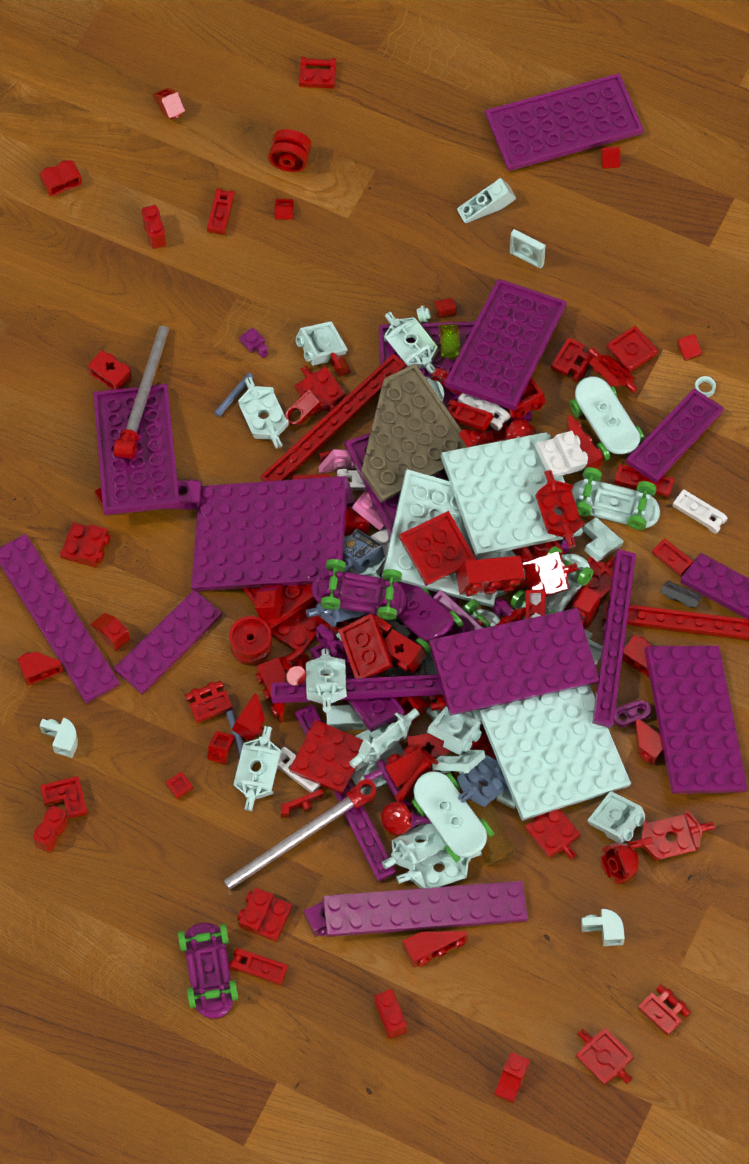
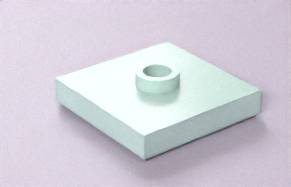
M513 229L510 237V254L541 269L545 261L546 245Z

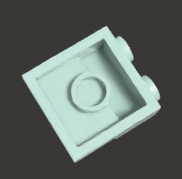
M332 321L300 328L296 336L297 346L302 347L305 360L310 361L312 366L327 363L333 352L338 355H345L348 351Z
M446 706L430 724L427 733L443 740L444 748L461 755L463 752H469L472 741L477 742L481 736V722L463 713L450 716Z
M610 791L587 821L589 825L603 831L608 838L618 843H624L625 841H630L633 837V830L644 823L645 813L642 806Z

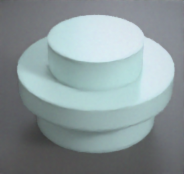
M422 305L421 308L417 309L420 323H429L428 319L431 318L429 308H425Z

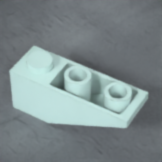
M500 178L462 204L457 210L466 224L503 209L517 198L510 186Z

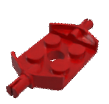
M547 470L544 472L547 483L535 494L542 519L548 534L563 537V539H566L568 548H573L576 546L573 534L583 527L585 521H581L571 491L573 485L556 481L552 470ZM554 509H560L563 515H557Z
M685 811V814L650 823L645 821L642 837L639 840L628 842V845L633 849L641 847L657 861L698 851L701 835L705 831L715 830L713 821L701 824L688 811ZM668 834H673L677 840L675 842H668L665 837Z

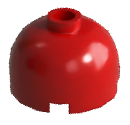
M613 843L602 849L604 851V855L601 856L602 868L608 878L612 876L616 880L613 881L614 883L621 884L635 876L639 868V857L631 846L626 843Z

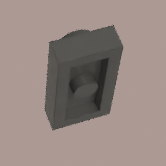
M668 580L661 590V593L665 594L667 598L682 601L688 607H697L703 596Z

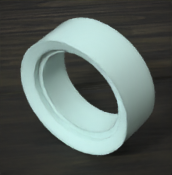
M703 376L697 379L695 384L696 390L707 397L712 396L715 392L716 383L711 377ZM706 382L712 386V390L702 392L698 386Z

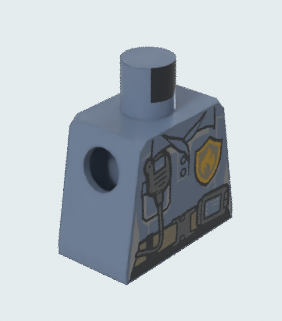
M358 529L344 542L343 561L346 563L344 572L352 568L358 573H363L368 567H373L385 558L383 545Z

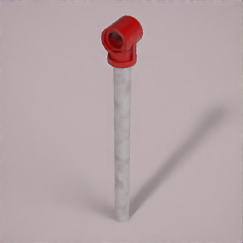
M159 326L127 427L121 431V439L117 438L115 441L114 457L135 459L139 439L137 430L168 336L169 328L166 326Z
M369 779L361 780L357 786L345 793L347 796L345 799L223 880L228 889H233L352 807L357 810L364 804L373 801L377 795L375 783ZM364 787H369L372 789V792L364 795L361 793V790Z

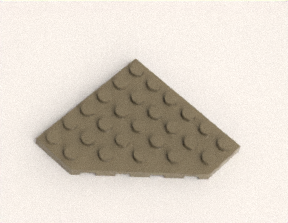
M416 364L385 378L382 384L361 469V475L380 503L401 493L407 469L433 477L445 471L441 459L442 452L467 448L458 434L462 430Z

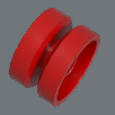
M292 129L276 131L273 135L272 146L268 154V160L271 165L286 172H300L304 170L311 150V140L309 137Z
M246 616L238 619L231 626L229 639L231 653L234 658L241 664L249 666L258 665L266 661L273 648L271 629L267 622L259 617Z

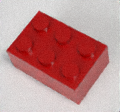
M521 555L465 561L456 572L459 594H466L468 597L483 592L485 595L494 594L496 591H503V593L513 592L525 578Z

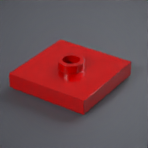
M636 325L606 344V348L629 373L658 354L656 347Z

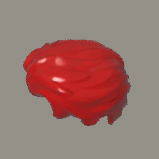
M521 418L513 420L505 430L506 440L536 434L535 427L527 420Z
M393 802L388 804L381 813L382 825L392 835H403L412 826L410 821L412 815L405 803Z

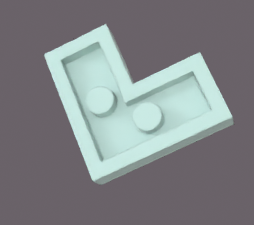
M597 517L585 524L582 529L594 540L586 545L584 551L597 562L620 548L624 542Z
M469 750L468 753L463 752L459 756H439L436 759L438 765L432 764L433 770H440L442 773L458 771L460 774L462 772L464 774L469 773L471 769L485 758L484 750Z

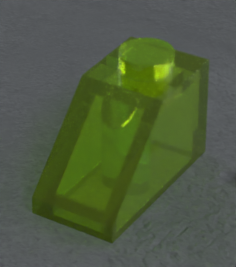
M457 324L438 325L441 356L455 358L456 355L460 354Z

